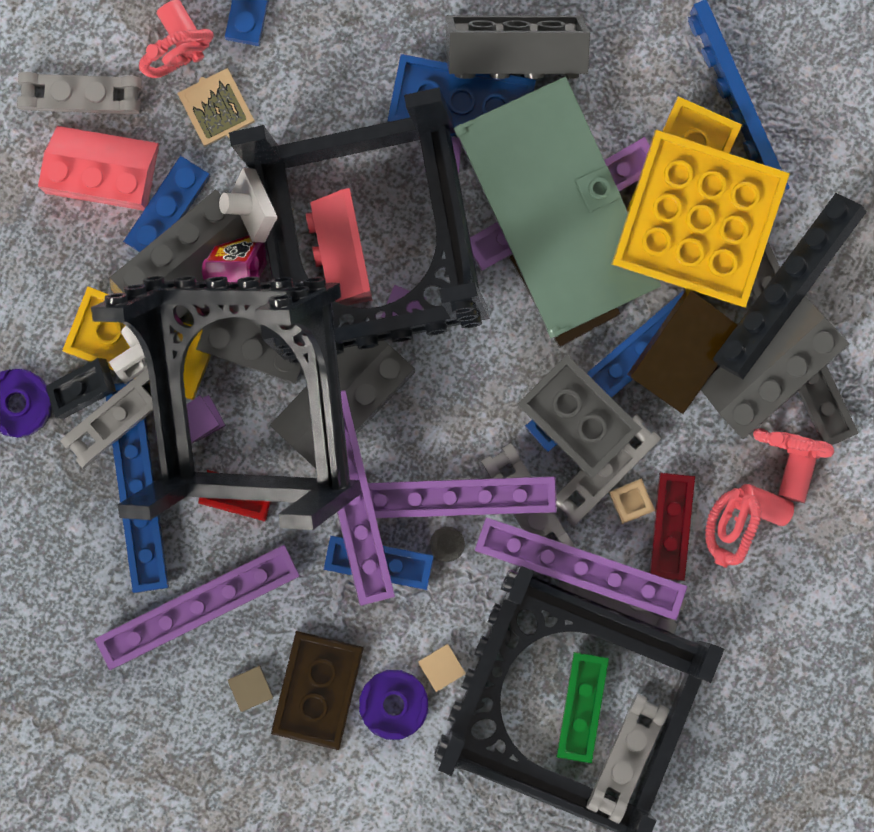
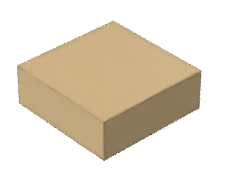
M642 478L608 492L622 524L655 511Z
M448 644L418 661L435 692L466 674Z

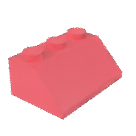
M57 126L44 152L38 187L45 194L144 211L149 202L159 143Z
M350 188L339 190L310 202L312 212L305 213L310 234L316 233L319 245L312 247L316 267L323 266L326 283H340L341 298L335 302L348 306L373 301Z

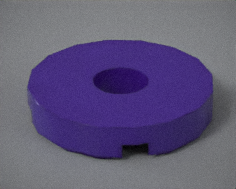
M9 369L0 372V433L4 436L22 438L33 435L44 427L51 416L52 406L46 389L47 384L41 377L29 370ZM22 394L26 399V406L21 412L13 413L9 409L8 401L12 395Z
M386 670L374 675L365 684L359 698V712L364 724L374 735L386 740H401L414 734L423 725L428 714V696L423 684L414 675L403 670ZM393 694L400 696L404 701L403 710L396 715L389 714L384 708L385 698Z

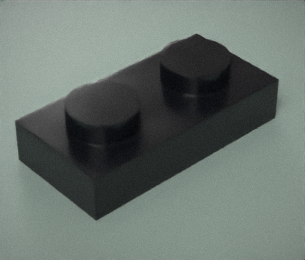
M97 358L46 386L54 416L60 419H65L116 392L107 359Z

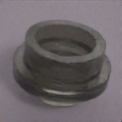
M442 527L436 530L431 537V552L441 561H454L464 551V537L453 527Z

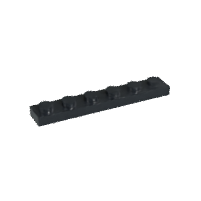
M834 194L714 356L713 361L718 366L741 379L745 378L864 217L867 211L861 204L840 194Z

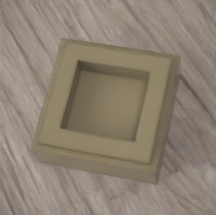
M261 666L227 680L241 712L274 698Z

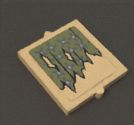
M228 68L206 79L201 77L198 83L177 93L204 147L226 136L230 138L229 132L240 130L255 122Z

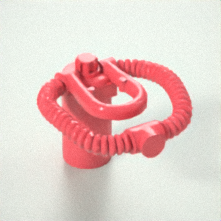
M172 0L160 7L156 14L169 35L163 40H158L155 44L148 45L146 54L143 55L139 62L140 71L150 78L168 75L177 70V68H180V66H183V64L187 65L192 60L195 63L201 61L204 58L203 51L209 47V43L214 37L213 31L210 29L197 30L180 0ZM175 44L176 47L162 58L164 65L157 68L150 66L152 61H157L169 50V47Z
M764 428L755 429L753 436L757 441L769 443L770 446L783 448L784 450L787 449V453H789L778 495L791 501L805 503L816 460L820 457H831L835 453L834 447L826 441H817L791 433H770Z
M744 484L740 488H734L724 493L716 501L712 510H710L707 518L708 521L706 522L707 525L705 526L707 528L705 529V540L708 551L714 556V563L725 568L729 565L742 563L745 560L746 554H748L750 544L752 543L751 540L754 539L753 537L757 532L756 529H758L761 519L778 526L787 525L794 514L793 502L751 484ZM723 508L725 510L720 518L717 533L719 539L725 543H732L740 536L747 515L751 516L750 524H748L747 530L743 534L744 537H742L736 554L720 548L715 540V526L718 516H720L719 513H721ZM734 509H738L740 512L738 517L734 519L736 521L735 527L727 535V523L732 517Z

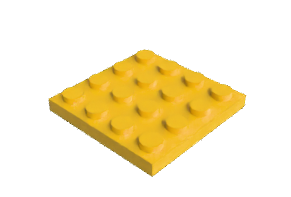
M655 130L611 265L746 308L790 173Z

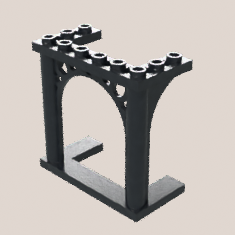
M439 87L404 95L406 109L410 115L409 118L282 145L276 143L264 125L229 132L231 147L248 168L256 170L277 215V219L266 239L272 279L291 277L292 281L296 283L303 282V280L308 279L300 257L286 168L420 140L436 227V247L432 262L418 285L405 296L392 303L379 307L357 308L335 301L332 302L337 355L344 353V348L357 346L358 349H370L378 346V341L392 339V342H404L413 339L412 334L426 332L427 335H439L447 332V327L461 325V328L465 329L474 328L482 325V320L490 319L488 306L479 289L451 137V133H455L454 122ZM443 252H445V259H442ZM441 268H445L444 277H449L450 283L436 278V272ZM435 286L441 288L439 289L441 306L432 305L425 300L424 291L427 287ZM417 301L424 309L413 308V312L410 313L407 311V306L409 303ZM378 312H385V318L376 319ZM343 316H353L354 321L351 325L349 322H345L339 327ZM295 324L283 326L287 328H292L295 326ZM261 325L262 338L284 360L289 359L290 363H300L284 339L267 326ZM304 331L297 334V340L302 344H305L301 337L305 334Z
M152 276L144 278L143 284L124 287L123 293L106 295L105 301L91 307L93 322H121L133 332L143 350L150 381L162 477L119 503V518L152 520L186 497L291 502L293 504L278 514L280 528L314 530L361 494L360 480H350L332 312V302L341 298L340 283H326L323 277L308 278L303 280V283H296L292 281L291 277L274 278L270 282H260L259 277H245L238 279V282H228L227 277L220 276L208 278L206 282H196V277L194 276L179 277L174 279V281H165L163 276ZM177 305L186 307L192 313L194 318L193 326H188L179 319L176 312ZM233 305H238V312L233 309ZM208 306L210 313L203 314L200 307L205 308ZM236 317L256 321L257 325H265L276 332L293 350L302 366L307 382L317 478L195 472L183 373L185 357L189 346L195 336L205 326L224 318ZM295 324V326L292 328H287L283 326ZM302 331H304L305 333L301 336L305 344H302L297 340V334L301 333ZM178 332L183 335L181 342L177 341Z
M517 566L515 571L508 570L500 589L506 592L501 605L494 604L487 621L493 624L488 638L481 636L474 653L475 656L480 657L475 670L468 668L461 688L467 690L462 703L454 702L447 721L453 723L448 736L441 735L435 749L434 760L438 761V771L452 776L454 769L466 770L614 832H652L657 820L650 814V810L702 680L709 683L712 682L725 649L702 641L694 643L533 577L534 571L526 567ZM521 610H529L536 618L537 629L531 635L524 634L517 624V616ZM542 610L549 612L548 618H557L554 626H545ZM565 620L571 621L573 624L565 625ZM509 625L514 634L519 638L518 644L514 648H508L505 642L506 640L510 642L511 639L508 631ZM560 632L590 634L685 673L633 804L628 803L625 814L619 824L608 819L609 815L600 810L594 812L586 808L594 788L535 764L518 750L505 729L500 703L505 676L517 656L529 645L545 636ZM498 652H500L504 661L496 660ZM495 667L502 669L503 673L500 677L493 676L492 671ZM487 680L494 684L493 686L484 688ZM490 698L493 705L489 712H479L473 715L475 710L481 709L484 706L485 702H482V699ZM490 719L496 723L495 732L488 738L477 739L471 733L473 725L480 720ZM498 740H502L505 743L504 753L498 751L496 747L494 751L486 749V747L494 745ZM514 755L518 761L510 759V757ZM605 793V798L615 802L616 797Z

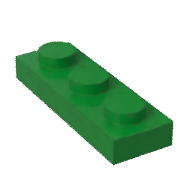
M573 652L556 754L557 758L592 763L609 658Z

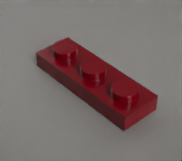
M659 473L649 568L650 574L665 579L685 581L695 476Z

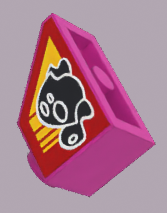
M248 235L214 246L208 258L203 261V279L223 276L227 277L228 282H238V279L245 277L260 278L267 265L265 243L252 242Z

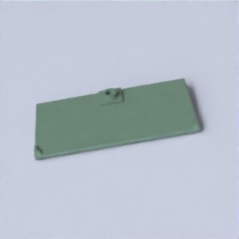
M566 76L473 120L459 124L454 128L544 321L550 338L558 337L560 334L661 287L657 279L611 265L628 212Z

